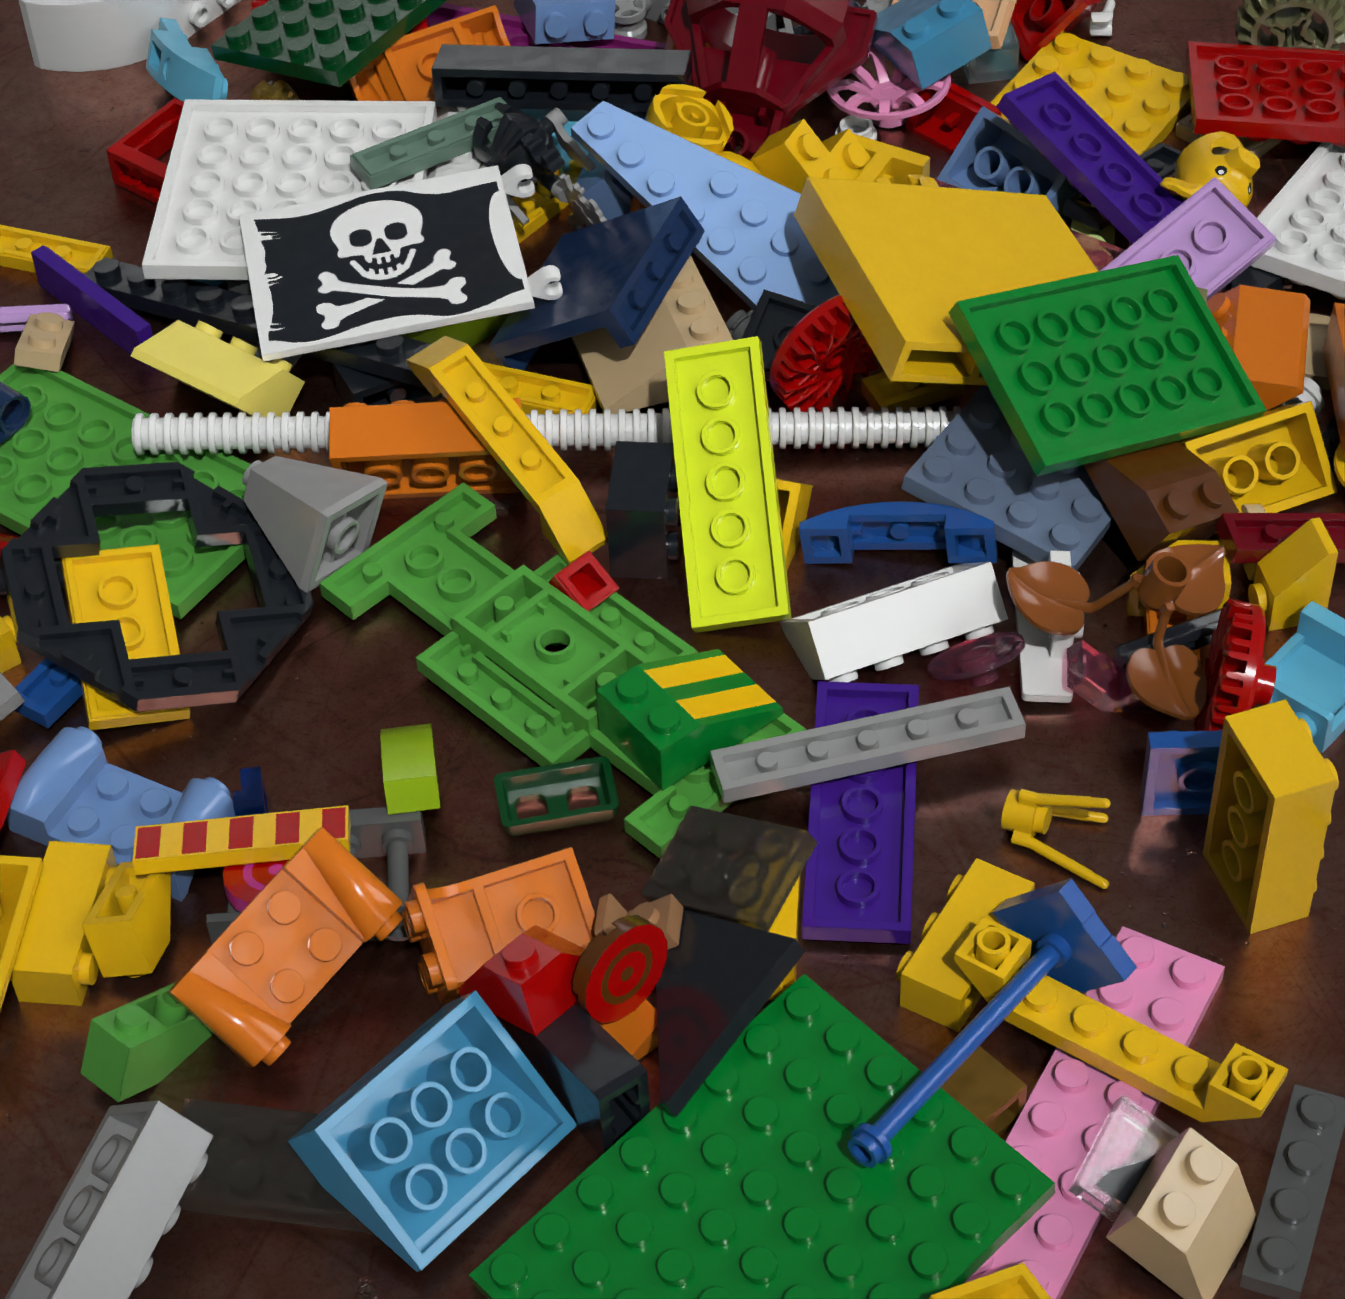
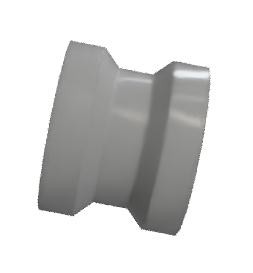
M615 0L614 34L637 39H644L646 37L647 22L644 19L646 15V2L644 0Z

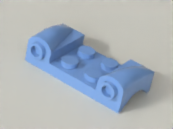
M80 726L77 729L72 727L61 729L27 769L19 781L6 820L10 831L48 846L49 841L111 845L118 866L121 862L132 861L136 826L235 817L236 814L230 792L219 780L212 777L205 779L192 778L183 792H179L107 763L100 738L92 730ZM196 870L171 872V898L182 902L188 893Z

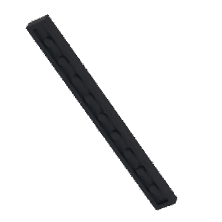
M106 257L96 262L84 274L126 307L180 320L195 326L198 320L225 334L259 343L252 295L241 294L189 279H145L142 267ZM396 335L301 355L426 389L409 368L406 360L431 344Z

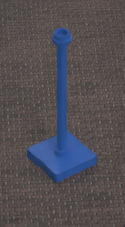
M1072 878L1005 899L993 911L1001 925L1032 940L1030 960L873 1125L860 1123L851 1133V1139L848 1141V1149L860 1164L873 1168L877 1163H884L892 1155L890 1141L1046 975L1082 993L1123 982L1137 968L1114 935L1108 931L1097 916L1095 909Z

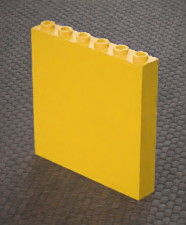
M807 177L794 213L796 221L838 293L842 296L845 305L890 381L987 385L948 313L954 304L961 300L1099 272L1046 195Z

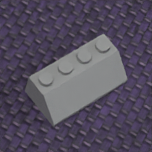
M159 1100L110 1106L5 1299H128L133 1289L140 1286L150 1273L153 1265L151 1254L160 1237L169 1232L176 1223L181 1211V1206L178 1203L188 1184L195 1181L205 1168L208 1160V1155L205 1152L213 1135Z

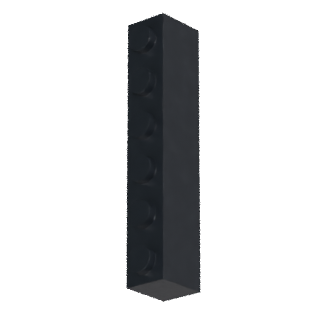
M442 44L431 68L436 107L472 108L501 97L507 104L518 109L553 110L556 107L560 110L591 111L599 103L605 101L626 112H647L655 94H660L661 89L666 85L685 84L693 86L691 50Z

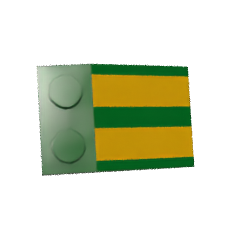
M719 649L637 664L596 689L599 730L662 791L710 761V751L734 746L783 715V708Z

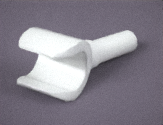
M1107 0L1102 12H1090V37L1112 36L1113 10L1116 5L1114 0Z

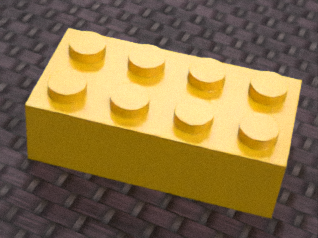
M1286 699L1225 716L1203 855L1249 934L1309 917L1313 893L1317 890L1316 879L1320 860L1324 857L1323 846L1327 827L1331 824V808L1334 793L1339 787L1335 766L1328 758L1324 759L1313 743L1312 733L1307 722L1303 718H1297Z

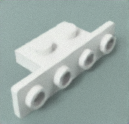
M1014 549L1012 550V567H1022L1037 562ZM1050 551L1048 561L1062 563L1071 567L1070 551ZM1015 606L1017 644L1021 641L1024 644L1018 651L1022 700L1070 703L1073 697L1070 657L1074 638H1082L1084 625L1078 633L1073 635H1053L1033 626Z

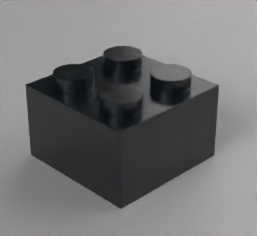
M616 441L605 509L611 577L668 580L671 560L679 561L681 535L680 532L675 531V527L681 526L679 498L676 494L678 488L673 443Z

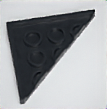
M683 909L679 945L667 950V960L661 978L656 984L660 1103L670 1116L676 1117L679 1115L802 957L805 951L796 939Z

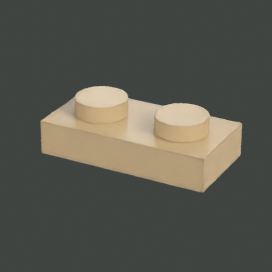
M43 312L37 315L30 314L15 348L14 365L60 372L73 339L75 321L65 320L62 316L50 312Z

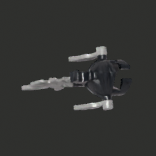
M498 102L494 107L503 114V117L495 133L491 149L485 145V142L493 128L492 122L483 117H479L476 120L473 131V149L478 160L484 164L480 168L498 165L500 175H503L516 165H529L532 169L533 177L521 180L520 182L531 180L534 183L535 192L544 198L553 199L555 197L561 202L569 203L572 213L568 215V220L573 231L582 229L581 226L584 224L588 227L607 220L597 203L592 198L587 200L582 194L585 192L584 187H581L577 182L573 185L568 174L562 173L559 177L554 174L565 164V161L553 144L551 135L555 133L561 148L566 151L569 158L573 159L579 167H584L590 172L596 168L594 162L565 131L563 126L567 123V119L560 109L555 107L539 121L510 104ZM506 194L512 220H516L524 226L529 222V218L515 204L512 198Z

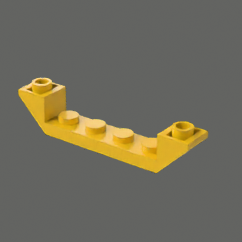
M444 336L406 360L409 368L433 397L440 393L445 396L540 514L542 533L568 565L587 551L592 553L608 543L607 532L579 479L467 343Z
M982 916L954 954V961L989 1003L1030 960L1032 940ZM1047 975L1004 1019L1010 1024L1200 1122L1260 1118L1288 1074L1287 1068L1237 1043L1234 1044L1222 1064Z

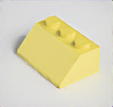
M177 320L135 347L131 354V357L241 412H245L249 416H252L254 412H260L262 417H267L268 412H275L276 417L281 416L283 412L290 413L305 381L289 373L293 366L289 362L281 358L263 362V359L255 356L258 348L234 336L230 344L220 340L223 334L222 331L198 320L196 327Z

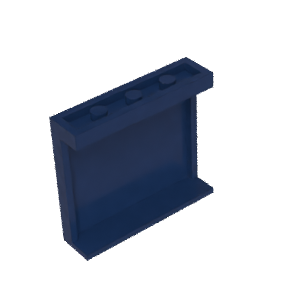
M680 196L563 234L541 266L542 268L554 265L559 269L561 279L558 282L562 285V296L556 300L533 297L535 308L510 313L489 344L490 348L505 367L525 370L539 346L603 327L608 330L621 349L635 345L705 230Z

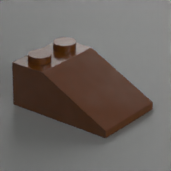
M1178 441L1083 465L1138 562L1148 559L1154 552L1169 547L1177 540H1208L1217 532L1215 525L1222 513L1239 512L1216 470Z

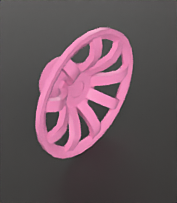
M872 46L870 47L868 57L873 61L877 80L875 81L871 74L860 65L851 73L861 83L851 79L840 80L827 89V95L837 108L850 115L871 119L873 124L878 127L895 128L904 125L909 117L921 114L940 103L951 87V73L941 78V81L938 80L925 88L933 89L937 92L932 98L924 102L917 94L923 90L908 77L905 79V74L896 66L893 77H888L883 55ZM847 89L857 92L847 102L838 94L839 91ZM866 102L869 104V111L861 110L857 107L861 103Z

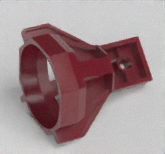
M671 0L664 24L677 50L692 51L693 82L696 87L706 92L704 99L711 102L714 106L719 100L732 117L734 130L723 151L734 152L736 146H741L742 149L736 154L750 160L770 135L789 126L792 117L798 110L867 61L878 18L874 10L855 7L853 0ZM739 7L738 15L736 16L725 8ZM768 13L788 18L806 27L816 35H797L766 28Z

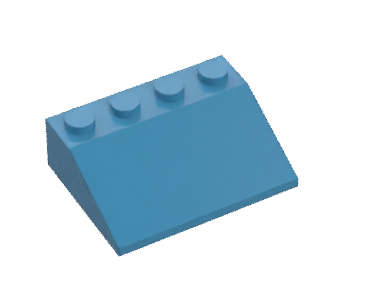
M475 990L445 1004L291 1137L288 1143L328 1193L418 1272L422 1271L571 1132L577 1124Z

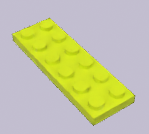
M758 336L664 351L691 627L695 633L792 619L761 341Z

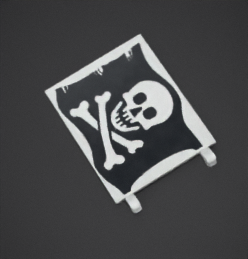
M519 164L503 175H500L499 167L496 165L239 215L263 362L535 308L533 297L545 300L560 298L563 294L561 283L558 282L561 279V275L556 266L548 265L542 267L527 277L506 194L520 198L530 197L534 194L535 187L533 181L520 182L521 180L533 177L531 167L527 164Z

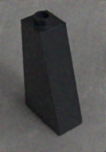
M576 1003L537 1036L496 1016L576 1122L578 1130L599 1156L604 1154L650 1112L647 1070L588 1013L578 1007Z

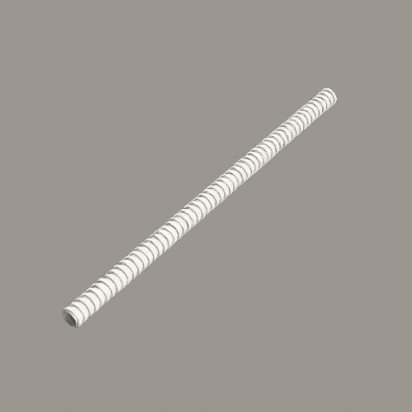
M901 406L895 407V411H888V407H881L880 411H874L873 407H867L866 411H859L858 407H852L851 412H845L844 407H838L836 412H830L829 407H823L822 412H815L814 407H809L807 412H801L800 407H794L793 412H786L785 407H780L778 412H771V408H769L772 444L779 445V449H786V445H793L794 449H800L803 444H807L808 449H814L815 444H822L823 449H829L830 444H837L838 449H843L845 444H851L852 449H858L859 444H866L867 449H872L874 444H880L881 448H888V444H895V448H902L903 444H909L910 448H916L918 443H923L925 448H929L935 441L936 436H939L961 411V407L954 406L952 411H947L946 406H940L938 411H932L931 406H925L924 411H918L916 406H911L909 411H903ZM663 408L662 413H655L654 409H648V413H640V409H633V413H625V409H619L618 414H611L610 409H604V414H596V409H590L589 414H582L581 409H575L574 414H567L566 409H561L560 414H553L551 409H547L545 414H538L537 410H531V414H526L552 448L560 447L561 451H567L568 447L574 446L575 451H582V446H589L590 451H596L597 446H604L605 451H611V446H615L616 441L673 443L671 418L668 408ZM315 411L311 413V416H305L304 412H297L296 416H291L289 412H283L281 416L277 417L275 412H268L267 417H262L260 412H254L252 417H247L245 412H239L237 417H232L230 412H224L223 417H218L215 412H210L208 417H203V414L200 412L195 413L193 417H189L187 413H180L179 417H174L172 413H166L161 418L158 413H151L149 418H145L143 413H136L132 421V444L138 455H144L146 450H150L153 455H159L160 450H165L168 455H173L175 450H180L182 455H187L189 450H194L195 454H203L204 450H209L210 454H217L219 450H224L225 454H232L233 449H238L240 454H246L248 449H253L255 454H261L262 449H267L270 454H275L277 449H282L284 454H290L291 449H297L299 454H304L306 449H311L312 453H319L320 449H326L327 453H329L330 411H327L325 416H320L319 412Z

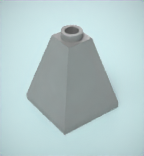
M274 456L265 462L260 460L254 461L246 469L242 478V483L246 486L243 497L244 502L298 587L306 593L318 587L321 581L369 548L388 482L380 477Z

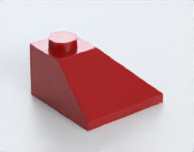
M1017 0L1008 27L1023 58L1029 62L1042 47L1054 41L1055 37L1059 34L1069 33L1102 1Z
M535 925L520 934L483 964L458 987L459 994L462 997L476 990L494 1015L537 1036L578 1001V995L573 992V976L578 960L585 949Z

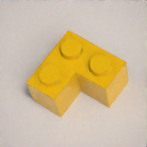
M802 119L770 135L750 161L754 163L762 173V176L801 194L807 177L855 181L872 158L849 128L821 142L807 122Z

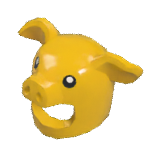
M1223 131L1206 134L1194 140L1183 150L1176 161L1174 178L1165 177L1160 186L1170 194L1179 196L1186 201L1212 178L1216 177L1247 208L1253 195L1252 176L1260 168V159L1245 149L1234 134ZM1214 147H1223L1231 150L1224 155H1214L1212 153Z

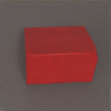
M587 551L555 574L548 582L588 612L620 589L590 551Z

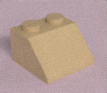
M1189 1127L1158 1150L1106 1238L1182 1298L1212 1299L1254 1227L1257 1215L1239 1165L1193 1128Z

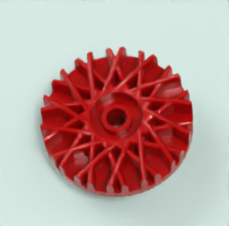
M841 295L828 299L805 315L784 338L773 358L770 368L771 388L792 412L794 407H800L801 412H807L808 408L813 406L822 412L823 407L833 406L832 399L836 393L842 399L847 400L850 390H857V387L852 382L853 374L859 373L866 378L870 376L869 371L878 368L872 359L875 354L845 305Z
M1228 599L1226 607L1221 608L1217 629H1214L1212 634L1210 659H1206L1204 664L1207 678V696L1202 711L1195 718V731L1222 730L1225 716L1253 709L1256 705L1263 706L1270 703L1277 670L1276 666L1265 664V659L1262 658L1266 632L1265 611L1260 605Z

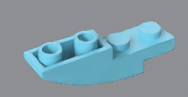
M160 17L158 30L151 29L146 69L149 74L166 91L183 102L185 99L226 100L228 93L227 78H224L219 65L216 64L207 48L191 47L187 40V35L183 33L176 19Z

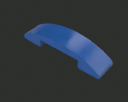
M900 501L861 504L814 516L800 522L799 525L805 564L852 563L854 550L947 549L948 563H997L998 559L994 521L982 515L946 505Z

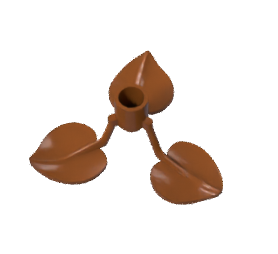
M1188 544L1158 550L1146 561L1143 575L1134 573L1129 581L1091 603L1087 602L1090 591L1085 579L1078 571L1068 565L1052 561H1041L1008 569L1006 574L1007 586L1018 611L1033 626L1053 635L1066 636L1078 633L1084 625V613L1093 614L1129 591L1137 589L1141 604L1149 610L1160 611L1161 614L1152 644L1154 649H1138L1128 660L1126 677L1131 690L1146 705L1167 715L1182 720H1193L1200 714L1207 696V678L1203 665L1198 657L1184 645H1171L1164 648L1163 638L1170 615L1175 609L1186 615L1202 616L1216 611L1222 603L1225 593L1224 546Z

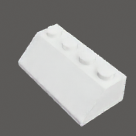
M980 562L955 564L780 623L785 636L811 679L828 680V682H850L858 678L857 669L874 664L875 671L888 669L904 663L902 654L919 649L921 656L949 648L947 639L964 634L965 640H973L994 633L992 624L1007 620L1008 617L992 563Z

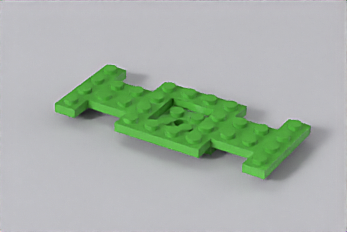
M464 482L319 583L322 597L352 620H355L385 597L391 595L444 635L442 639L416 657L418 671L540 766L573 761L590 747L601 756L607 757L610 763L653 795L624 818L626 833L661 860L734 802L723 803L710 761L662 791L599 730L596 689L637 664L698 653V651L617 592L591 611L585 610L548 583L555 574L568 566L559 553L534 572L524 564L516 570L505 564L470 538L497 519L495 505ZM549 644L555 646L567 645L564 650L558 652H550L544 649ZM783 713V715L736 745L805 731L807 729Z

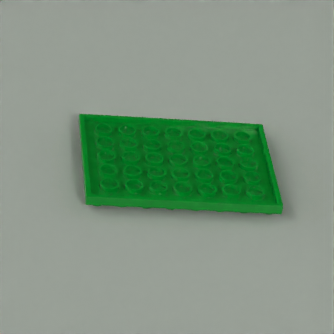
M803 974L749 1023L678 1116H670L662 1104L659 1103L469 1274L472 1284L487 1299H929L930 1295L961 1285L972 1276L1055 1194V1182L942 1088L925 1103L890 1141L892 1155L884 1163H877L875 1167L869 1168L855 1160L848 1149V1141L851 1139V1133L860 1123L873 1125L917 1079L922 1071L806 974Z

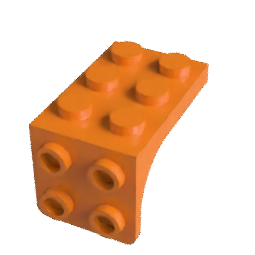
M572 847L448 886L426 889L424 882L412 885L409 897L404 902L405 910L401 911L403 925L410 943L419 941L423 955H421L422 962L418 963V969L427 995L436 993L440 1006L460 998L458 987L507 944L535 925L584 949L595 937L594 923L596 915Z

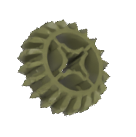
M1243 0V5L1238 6L1236 12L1235 35L1238 36V44L1339 50L1340 43L1345 42V0ZM1314 12L1324 19L1321 24L1316 22L1314 16H1312ZM1261 24L1269 28L1270 36L1260 29Z

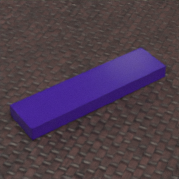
M42 245L31 252L39 285L62 303L69 304L72 311L131 355L135 347L153 336L148 322L51 249Z

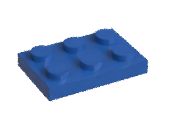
M1222 730L1148 732L1139 799L1142 816L1209 814Z

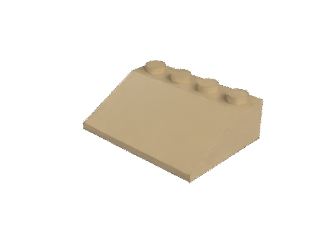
M691 255L635 345L621 349L605 327L571 337L603 413L604 409H610L611 414H618L619 409H625V412L633 411V409H641L669 402L664 351L733 340Z

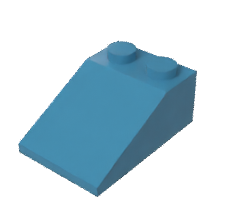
M900 0L877 14L878 21L871 43L873 47L921 90L992 48L982 8L972 0Z

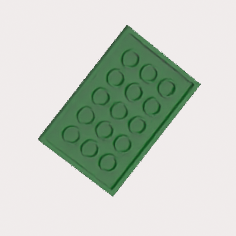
M1178 255L957 301L948 312L1036 476L1218 431L1262 416L1267 411Z

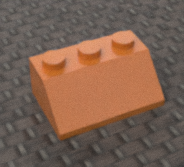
M1238 285L1225 293L1215 294L1208 299L1207 306L1265 408L1270 410L1303 394L1310 299L1307 295Z

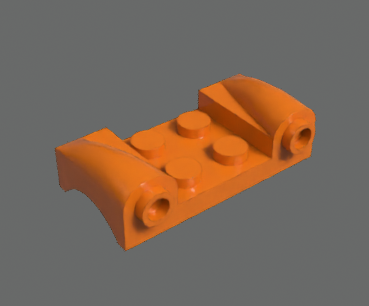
M496 5L401 37L346 82L354 100L435 101L431 68L442 44L511 46Z
M321 827L300 847L173 985L167 994L215 1034L246 1066L255 1067L261 1060L267 1066H270L291 1043V1040L285 1036L291 1027L290 1023L354 952L373 936L383 941L400 923L403 916L397 912V909L403 901L329 832Z

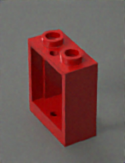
M177 98L172 99L106 150L114 184L158 204L168 165L157 159L173 147L184 105L183 101Z

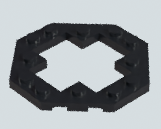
M179 462L82 468L70 480V487L58 499L53 497L31 519L30 527L18 539L13 538L1 550L0 566L16 640L136 712L237 702L308 619L314 604L311 592L306 593L298 587L244 500L219 485L212 489L194 478L195 471ZM186 511L195 547L243 544L260 608L217 612L215 624L222 651L129 659L119 620L69 624L54 558L99 555L100 538L94 517Z

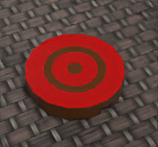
M639 915L625 916L615 920L611 924L617 928L613 929L607 936L601 932L595 936L578 960L573 976V992L578 995V1001L575 1003L594 1020L609 1023L619 1021L629 1015L647 999L661 978L667 960V939L661 928Z

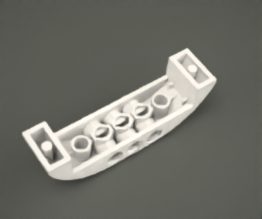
M241 0L18 1L34 66L53 71L86 72L107 70L146 60L151 29L158 30L160 17L176 19L188 39Z

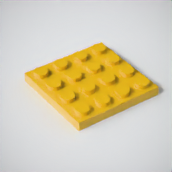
M1065 32L1055 37V40L1047 46L1042 47L990 102L997 106L1004 94L1052 72H1056L1138 155L1163 142L1176 127V124L1191 109L1188 76L1185 73L1175 72L1150 63L1145 59H1138L1116 51L1111 47L1101 46ZM1001 112V117L1008 120V118Z

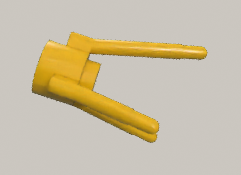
M1011 789L1007 795L1001 817L1002 829L1013 832L1011 843L1035 851L1101 889L1108 888L1109 882L1107 879L1037 840L1034 836L1036 833L1044 835L1047 833L1052 816L1106 823L1109 819L1107 814L1080 808L1106 809L1111 805L1110 800L1091 796L1048 794L1025 789L1020 791Z

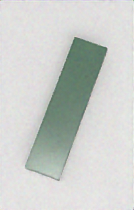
M498 97L350 155L351 168L372 190L474 150L473 131L476 120L479 117L492 122L493 128L485 142V145L491 144L503 117V114L496 110L494 106L498 102L507 103L501 97Z

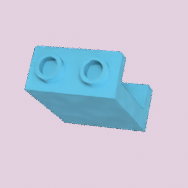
M1311 601L1300 612L1297 632L1265 664L1276 666L1277 670L1270 703L1286 699L1297 718H1303L1307 722L1312 733L1313 743L1318 751L1323 753L1345 730V619Z

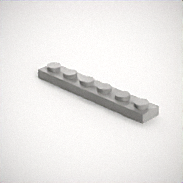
M1004 687L710 751V764L723 803L1025 738L1026 723L1010 687Z

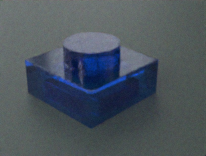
M261 767L240 769L241 790L232 791L235 816L269 813L268 798Z

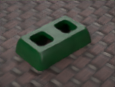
M605 756L504 772L494 777L501 822L504 830L512 837L612 820L618 811L619 801L609 759ZM589 790L597 794L599 806L569 810L567 802L569 794ZM535 799H542L546 802L548 814L518 819L516 811L518 803Z

